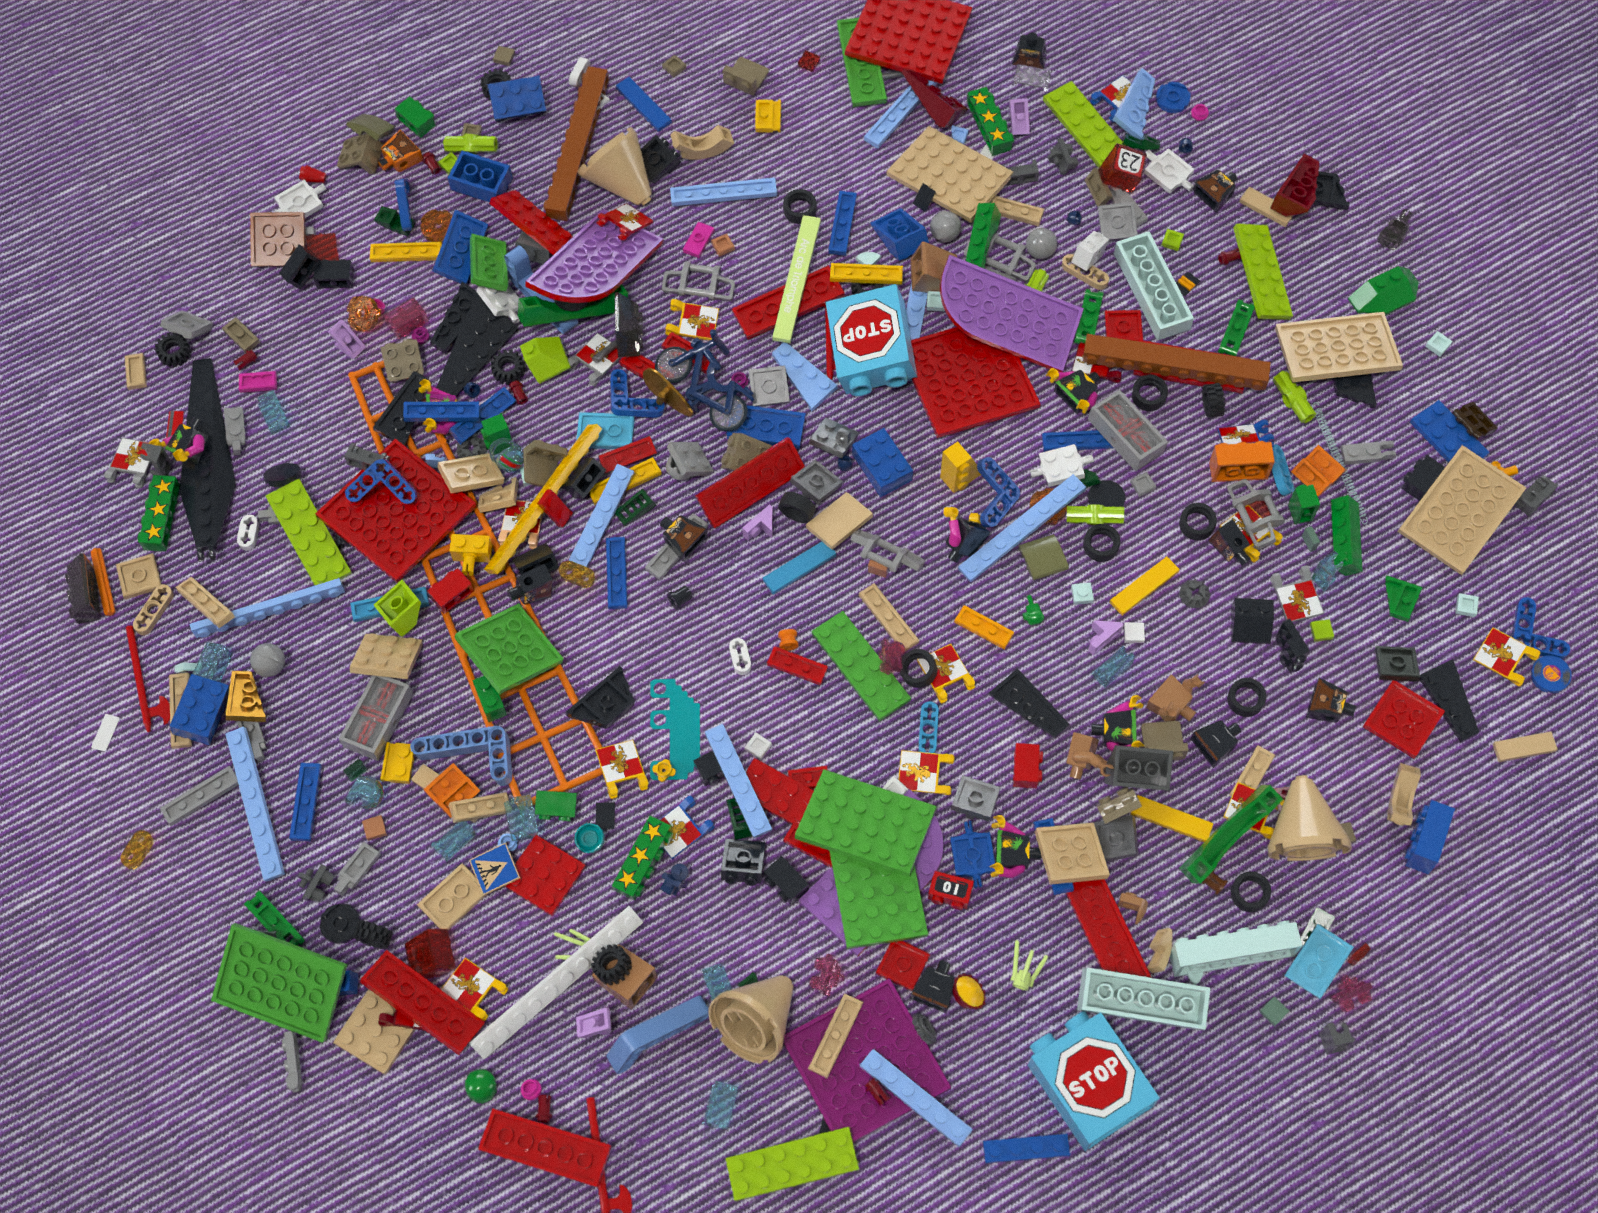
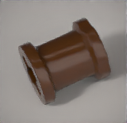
M1214 870L1202 882L1203 885L1206 884L1213 889L1216 895L1228 883L1227 880H1223L1216 875Z

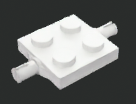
M1167 149L1158 156L1150 150L1145 153L1144 156L1152 162L1144 169V174L1169 194L1179 186L1185 187L1188 191L1193 189L1194 185L1187 181V178L1194 173V168L1170 149Z
M302 180L274 197L280 208L275 212H304L306 218L324 207L318 198V194L325 191L326 188L323 183L313 188L305 180Z
M509 284L506 292L478 286L476 292L495 316H508L514 324L520 321L516 314L518 313L519 297Z
M1075 444L1039 453L1041 468L1030 470L1032 478L1043 475L1048 487L1063 483L1073 474L1078 479L1085 478L1083 464L1094 462L1092 454L1081 457L1077 452Z

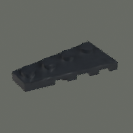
M463 282L460 284V289L452 300L453 303L447 309L444 320L439 324L430 341L432 346L444 354L455 344L477 293L476 290Z
M413 371L373 426L374 431L391 441L397 439L406 446L415 422H404V402H423L426 392H419V388L422 386L419 382L427 379L426 377Z
M1452 659L1421 674L1419 680L1435 705L1445 710L1443 717L1460 743L1477 736L1479 729L1454 660Z
M1018 668L988 693L989 696L1054 739L1070 727V724Z

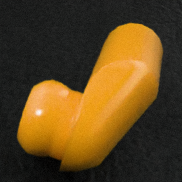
M1498 461L1491 463L1508 476L1518 474V468L1515 465L1503 468Z

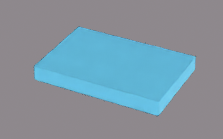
M579 412L577 439L587 425L598 424L602 430L599 433L598 439L589 448H620L633 442L635 417L618 416L613 413Z
M1317 924L1284 976L1321 999L1354 947Z

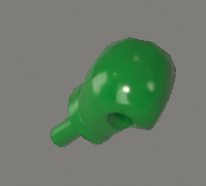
M1028 595L1029 605L1026 606V612L1022 614L1023 620H1026L1029 625H1038L1044 621V614L1039 604L1034 603L1032 596Z

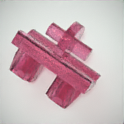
M884 638L881 641L882 650L878 653L879 658L883 661L879 666L880 671L888 675L893 670L900 672L902 669L901 656L905 653V646L898 641L890 644Z
M826 954V957L816 958L815 969L822 972L820 977L812 976L809 983L812 989L819 991L824 996H830L831 988L837 987L838 981H845V976L840 974L842 967L838 966L839 961L834 959L833 955Z
M1347 975L1341 977L1342 983L1337 985L1338 990L1341 992L1330 996L1332 1002L1338 1003L1343 1012H1349L1355 1008L1352 1002L1354 997H1357L1360 1004L1372 1001L1369 990L1373 987L1370 982L1365 983L1361 981L1358 983L1356 977L1350 979Z

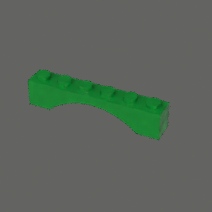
M978 203L965 260L984 269L988 247L994 233L998 230L1001 213L995 203Z
M621 284L610 295L599 300L587 302V306L579 311L563 310L555 302H549L537 296L519 298L518 318L523 327L623 312L627 309L628 292Z
M1261 785L1179 867L1181 872L1192 883L1201 884L1213 872L1231 846L1252 826L1270 814L1283 798L1271 785Z

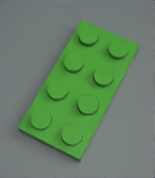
M471 234L470 270L472 284L506 292L508 288V273L504 255L507 254L506 242Z

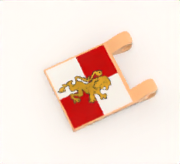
M516 500V505L505 509L502 528L498 538L500 546L532 502ZM543 514L537 519V524L526 534L530 536L528 540L530 549L538 546V536Z

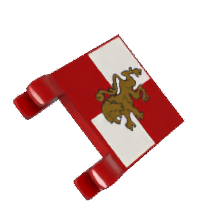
M627 203L608 213H599L598 218L600 220L596 222V224L603 227L608 221H611L620 227L619 231L621 234L618 235V238L622 241H625L631 234L653 224L652 219Z

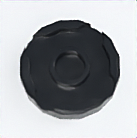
M294 463L273 466L263 474L264 482L271 487L285 486L291 483V480H297L301 477V469L299 465Z
M1102 480L1101 483L1090 488L1088 502L1089 505L1123 507L1125 504V492L1118 483L1111 480Z
M334 904L322 914L320 931L329 942L345 944L354 939L353 934L361 918L352 906L348 904Z

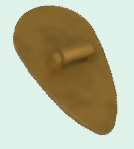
M647 368L643 372L644 382L650 391L657 396L656 403L658 405H662L665 402L686 416L691 417L693 415V411L687 401L661 373L652 368Z

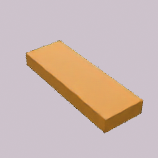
M965 605L954 620V623L1004 650L1014 635L1012 630Z

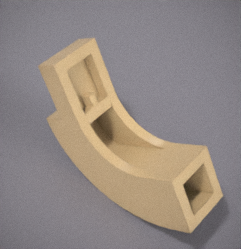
M717 125L707 134L698 137H690L677 131L670 134L673 147L676 150H680L682 158L690 160H701L716 156L734 144L730 130L720 125Z
M1400 763L1391 791L1387 820L1393 821L1397 825L1411 826L1413 820L1412 804L1421 776L1420 768Z

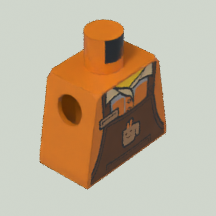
M399 130L382 146L381 150L384 158L378 164L384 171L392 166L397 172H402L422 162L423 158L421 150Z

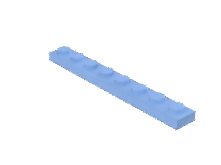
M912 281L906 309L911 340L920 338L928 294L927 292L912 291Z
M1074 474L1071 475L959 565V571L971 583L1084 492L1086 486Z
M340 578L233 610L231 612L235 618L220 628L208 618L191 623L190 627L196 638H203L214 632H223L234 626H243L250 621L263 620L273 614H282L286 610L299 609L309 603H318L322 599L338 597L340 594L345 593Z
M241 727L225 734L263 880L270 881L285 875L247 728Z

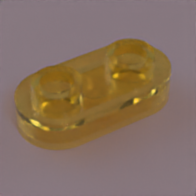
M564 561L560 564L559 574L563 580L582 588H589L595 583V574L590 568L573 561ZM584 578H589L588 581H583Z
M145 830L137 831L130 839L120 857L121 863L126 868L135 869L143 862L153 845V837L149 832ZM141 837H144L142 842H138ZM133 855V858L128 860V856Z

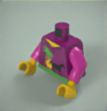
M423 379L419 382L422 385L419 388V392L425 393L427 391L426 402H457L455 395L431 386L429 380ZM427 418L423 425H427L425 428L427 433L446 435L449 433V429L459 421L435 422L432 418Z

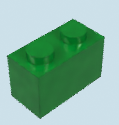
M410 96L394 108L397 119L420 139L436 126L433 113L430 110L424 109L418 100H414Z
M502 413L481 421L483 429H480L483 441L487 450L491 449L493 455L514 447L509 428Z
M1304 484L1294 489L1288 507L1295 525L1313 521L1319 509L1320 502L1314 485L1307 486Z
M482 676L472 680L488 722L507 716L500 695L487 678Z
M537 790L535 816H539V820H551V817H559V821L571 822V818L575 819L577 793Z

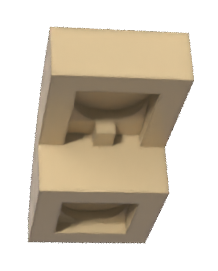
M1170 928L1157 930L1149 946L1155 951L1147 967L1152 973L1164 971L1167 966L1172 948V930Z

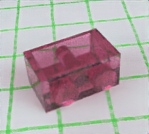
M414 297L383 315L387 326L397 339L409 335L414 329L420 328L428 322L426 312Z

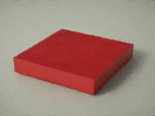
M1141 310L1104 311L1106 337L1138 342L1143 340Z
M904 941L891 942L876 970V974L885 979L890 978L891 982L912 992L927 964L930 954Z

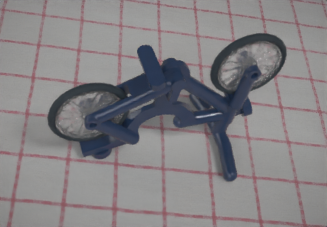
M715 329L710 331L712 338L710 341L703 343L697 337L691 342L693 349L688 351L674 346L664 349L655 361V370L661 373L670 383H678L684 380L690 374L693 364L692 360L695 359L691 385L686 390L685 396L689 400L687 403L696 413L699 412L697 407L701 403L709 407L711 423L721 431H734L743 425L747 418V405L736 394L741 393L753 402L755 400L752 397L754 393L747 386L743 389L733 380L728 385H721L715 380V371L721 369V364L711 353L710 348L717 346L723 355H728L730 352ZM704 355L710 362L707 368L708 381L698 385ZM714 389L727 395H723L714 401L703 394Z

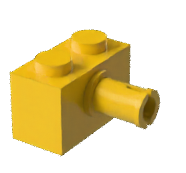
M452 534L449 551L453 561H463L462 573L468 576L469 572V576L474 575L475 562L488 563L491 560L493 545L490 536Z

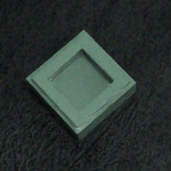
M1312 526L1305 528L1302 538L1309 551H1315L1320 540Z
M1274 996L1259 1012L1275 1027L1289 1013V1010Z

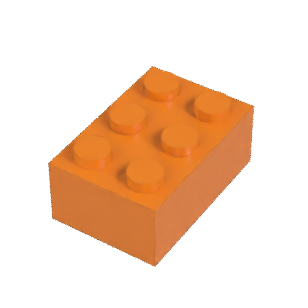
M1258 441L1256 443L1239 442L1237 444L1220 443L1215 445L1209 461L1212 482L1268 479L1275 462L1272 442Z

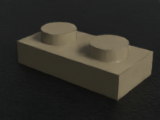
M1094 168L1084 180L1098 207L1106 205L1113 195L1100 169Z
M236 317L222 327L223 332L245 353L246 350L249 351L260 343L259 339Z

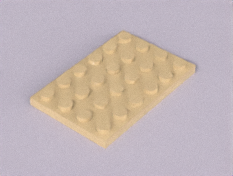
M928 126L887 170L888 177L917 193L922 184H926L936 191L933 202L970 223L975 219L978 203H989L1008 183L1013 174V171L931 126Z
M1384 312L1276 324L1275 327L1292 382L1402 370L1403 367Z
M1462 445L1397 532L1462 575L1525 491L1526 487Z

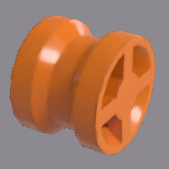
M794 629L779 631L778 638L781 640L779 647L786 651L798 648L799 645L796 640L797 631Z

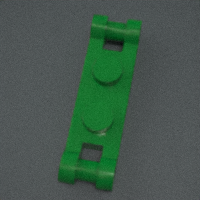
M1086 289L1082 304L1083 312L1077 327L1074 343H1085L1086 336L1083 335H1095L1104 292L1098 291L1096 293ZM1089 299H1094L1096 302H1091Z
M1238 299L1218 353H1226L1231 356L1237 355L1253 314L1254 304L1250 303L1249 305L1243 303V300ZM1227 343L1234 345V347L1231 348L1226 345Z
M260 890L255 893L256 896L244 903L248 910L269 932L276 931V938L285 941L291 934L294 938L289 943L297 946L305 942V939ZM262 902L263 905L256 909L255 907Z

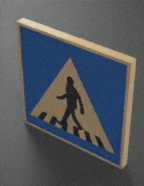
M506 843L469 860L484 896L520 879Z

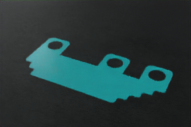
M654 679L650 682L651 697L670 698V710H654L650 713V726L652 729H670L669 761L676 773L674 776L666 778V780H685L688 778V773L694 771L693 760L700 757V704L694 703V698L688 697V692L682 691L681 685H676V679ZM657 683L665 684L666 691L663 694L654 692V686ZM657 714L665 715V724L656 725L654 717ZM653 761L650 764V778L652 780H658V776L654 774L652 768L660 761Z

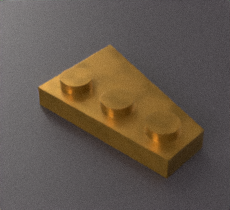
M232 671L225 715L227 721L266 722V716L263 712L262 703L259 699L256 683L251 671Z

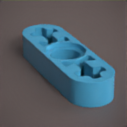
M1275 444L1272 447L1275 461L1272 473L1278 491L1281 495L1287 496L1294 492V485L1284 452L1279 445Z
M931 701L925 702L921 707L919 752L936 753L939 708L936 703ZM928 708H932L933 711L931 720H927ZM930 725L934 728V732L926 734L923 731V727ZM926 739L930 740L929 747L933 748L929 752H926L924 748Z

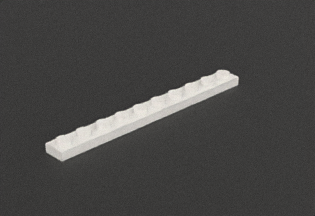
M628 906L470 1042V1045L483 1059L488 1057L589 970L591 963H594L592 960L593 956L597 957L595 954L597 951L601 953V948L605 947L607 949V945L610 944L612 947L614 944L618 945L639 927L643 921Z

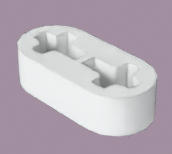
M583 57L578 59L570 74L569 85L575 87L581 85L582 75L586 73L587 67L590 66L589 59Z
M246 515L240 522L237 542L240 548L245 551L253 549L257 542L259 522L254 515ZM250 521H252L253 524H251L250 529H248L246 524H250ZM247 535H248V538L250 539V541H247V544H244L243 541H246V540H247Z
M733 639L729 644L734 670L739 675H746L751 670L747 645L743 639ZM735 645L741 647V654L737 653ZM740 659H743V663L745 664L744 669H741L739 661Z

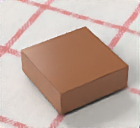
M728 234L711 240V244L719 257L735 250V246Z
M870 559L868 572L886 578L888 567Z
M382 815L362 821L367 841L387 835Z

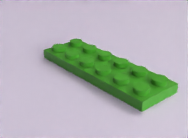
M859 18L837 20V29L852 107L887 103L880 65L844 55Z
M841 611L812 630L813 637L879 722L911 701V697L844 611Z

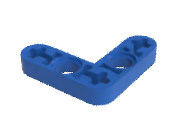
M408 178L396 179L395 189L403 232L412 231L407 194H410Z
M615 369L611 372L610 404L613 414L618 416L654 418L663 415L664 403L658 405L656 399L628 398L626 372L621 369ZM617 377H620V383H617ZM621 390L623 394L618 395L614 391ZM640 405L642 409L636 410L633 406Z
M986 457L978 461L977 470L998 493L980 515L982 526L990 528L996 526L1019 499L1020 489L994 459ZM996 475H999L1002 479L1000 485L995 480ZM998 501L1003 504L1002 511L997 508ZM992 514H996V515H993V516L990 518V521H991V522H988V520H989V517H988V516H990V515H992Z
M386 459L376 460L345 491V496L349 501L357 502L382 481L405 504H410L417 498L416 490ZM384 463L386 465L384 469L387 472L391 470L393 473L389 474L385 479L383 476L387 474L384 471L379 472L377 464ZM365 475H370L373 478L372 485L367 486L364 484L363 478ZM392 476H397L400 480L397 487L390 484ZM359 482L360 486L366 489V491L364 492L361 489L357 492L358 498L356 496L351 497V489H357L359 487L357 483ZM403 484H405L406 487H404L403 489L406 492H412V494L410 495L412 499H405V493L402 490L398 493L397 489L401 488Z
M1522 598L1516 606L1512 638L1516 640L1522 638L1525 645H1530L1532 648L1540 651L1539 656L1553 655L1565 659L1570 653V646L1567 642L1532 634L1536 603L1532 598ZM1524 604H1527L1529 608L1526 614H1523L1525 612ZM1519 620H1525L1526 622H1528L1529 627H1521L1519 625ZM1536 642H1543L1546 648L1544 650L1538 649ZM1558 647H1561V650L1563 651L1562 654L1559 653V650L1557 649Z

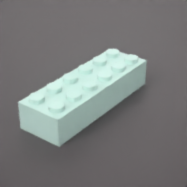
M1150 232L1116 242L1114 255L1157 341L1191 330L1194 317Z
M1281 921L1275 926L1263 924L1257 926V929L1252 930L1245 927L1238 929L1234 933L1222 931L1218 932L1216 936L1209 937L1208 934H1203L1193 940L1188 938L1178 939L1171 948L1170 961L1174 977L1188 974L1185 969L1187 966H1189L1191 973L1194 974L1295 957L1302 947V942L1296 922Z
M1084 968L1082 969L1077 1011L1096 1014L1101 1012L1103 1015L1187 1029L1206 1030L1210 988Z

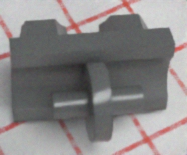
M1058 138L1057 144L1050 150L1051 153L1047 158L1050 163L1058 165L1061 175H1066L1068 170L1075 169L1079 162L1077 158L1070 157L1073 152L1072 145L1065 143L1063 138Z
M321 864L313 878H311V875L314 871L308 868L305 874L299 872L297 875L301 879L299 887L304 889L306 884L309 883L302 897L303 900L308 901L310 899L319 903L325 892L316 888L317 883L321 882L329 886L334 878L333 874L325 870L326 866Z

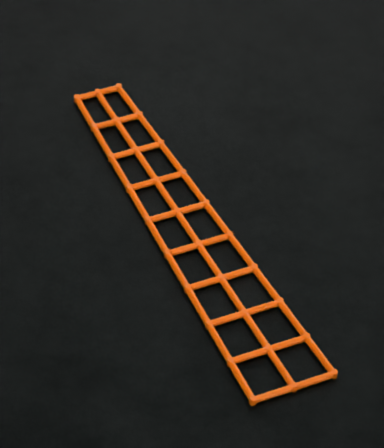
M383 360L374 362L372 365L358 371L348 373L378 453L382 452L385 448L379 433L373 430V426L383 412L371 415L357 378L375 372L385 397L390 404L394 396L381 370L385 368ZM435 433L438 441L420 449H417L411 434L408 438L407 446L409 450L420 459H422V455L439 448L443 449L448 460L456 459L443 434ZM472 490L462 491L476 502L477 507L474 509V512L483 530L471 535L490 536L496 553L500 545L484 513H480L477 499ZM454 529L448 534L450 541L452 534H455ZM450 544L430 551L421 560L430 586L436 583L437 580L429 560L450 552ZM508 561L504 569L506 575L479 586L475 576H469V572L468 576H466L472 583L474 592L461 602L476 597L485 619L491 617L492 614L482 593L508 582L511 583L513 588L516 587V576ZM518 598L525 612L545 635L531 605H524L520 598ZM441 611L486 727L494 726L492 721L488 722L472 680L475 677L467 659L468 655L455 639L457 631L448 611L443 614ZM561 664L553 667L554 669L500 694V698L502 700L519 693L537 735L510 746L511 755L541 742L560 784L548 791L568 792L569 789L603 775L601 767L567 782L548 738L582 724L594 748H602V745L592 725L576 719L544 731L527 694V688L558 675L572 705L579 701ZM499 753L497 755L498 759L502 758L504 753ZM512 773V780L508 785L518 810L524 811L526 808L535 805L536 796L523 801Z

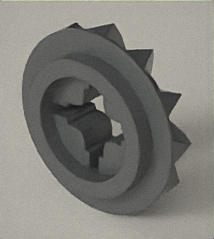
M475 435V437L471 436L461 445L457 444L456 452L459 458L482 455L486 453V446L483 439ZM470 444L474 447L473 454L468 449Z
M1196 579L1187 580L1182 584L1179 591L1181 601L1191 608L1205 606L1211 595L1209 587L1204 584V581L1200 582ZM1199 589V595H1195V597L1193 596V598H1191L1192 591Z
M919 1013L914 1015L912 1024L915 1026L914 1029L928 1045L935 1043L936 1031L932 1023L924 1015Z

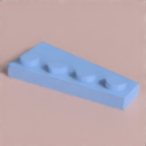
M1143 68L1136 74L1113 118V121L1138 139L1143 138L1142 130L1146 124L1145 116L1149 110L1148 102L1152 96L1155 78Z
M783 342L772 352V356L779 366L785 365L786 374L790 382L799 391L800 396L806 401L811 411L816 409L837 389V384L788 343Z

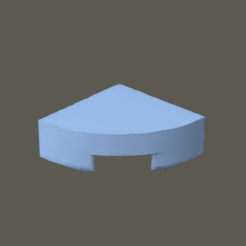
M952 125V138L965 144L969 130Z
M425 454L426 462L432 468H437L438 462L447 461L443 456L439 458L435 457V454Z

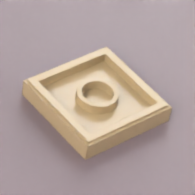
M153 553L116 564L125 600L152 592L157 586L162 585Z

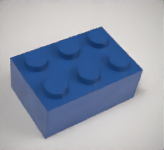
M539 75L488 84L495 121L546 112Z
M463 150L448 176V182L452 191L490 202L492 197L504 194L513 179L510 165Z
M885 428L852 444V456L880 498L913 481V469Z
M191 674L170 723L171 733L210 746L228 702L229 685Z
M1431 800L1428 805L1423 806L1415 820L1418 823L1417 827L1413 829L1410 836L1412 843L1406 849L1404 858L1407 859L1405 866L1425 874H1429L1439 863L1455 808Z

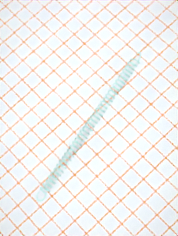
M1322 418L1317 419L1319 426H1325L1324 424L1320 425V423H1324L1323 421L1319 422V420H1323ZM1325 427L1321 428L1324 437L1329 435L1328 433L1324 434V432H1328L1327 430L1323 431V429H1326ZM1330 439L1326 440L1328 446L1329 444H1333L1332 442L1328 443V441H1331ZM1349 481L1344 482L1346 489H1352L1351 487L1347 488V486H1351L1350 484L1346 485V483H1349Z

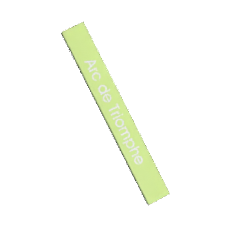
M803 215L772 337L773 341L791 343L821 218Z

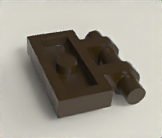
M1474 402L1465 404L1460 409L1457 408L1452 412L1456 417L1455 420L1467 429V433L1470 436L1473 435L1476 440H1479L1482 436L1490 435L1498 429Z

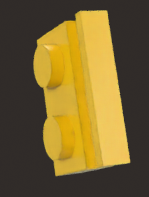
M756 100L755 132H781V100Z
M387 742L380 778L382 782L390 781L391 783L410 784L415 757L410 748L411 744H392Z

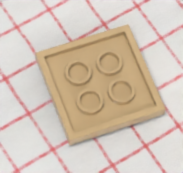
M365 634L350 665V673L408 679L423 646L422 640Z
M1094 822L1036 828L1035 835L1050 885L1108 879L1110 874Z
M368 989L333 1043L386 1076L416 1029L379 1026L380 1013L394 1016L396 1009Z

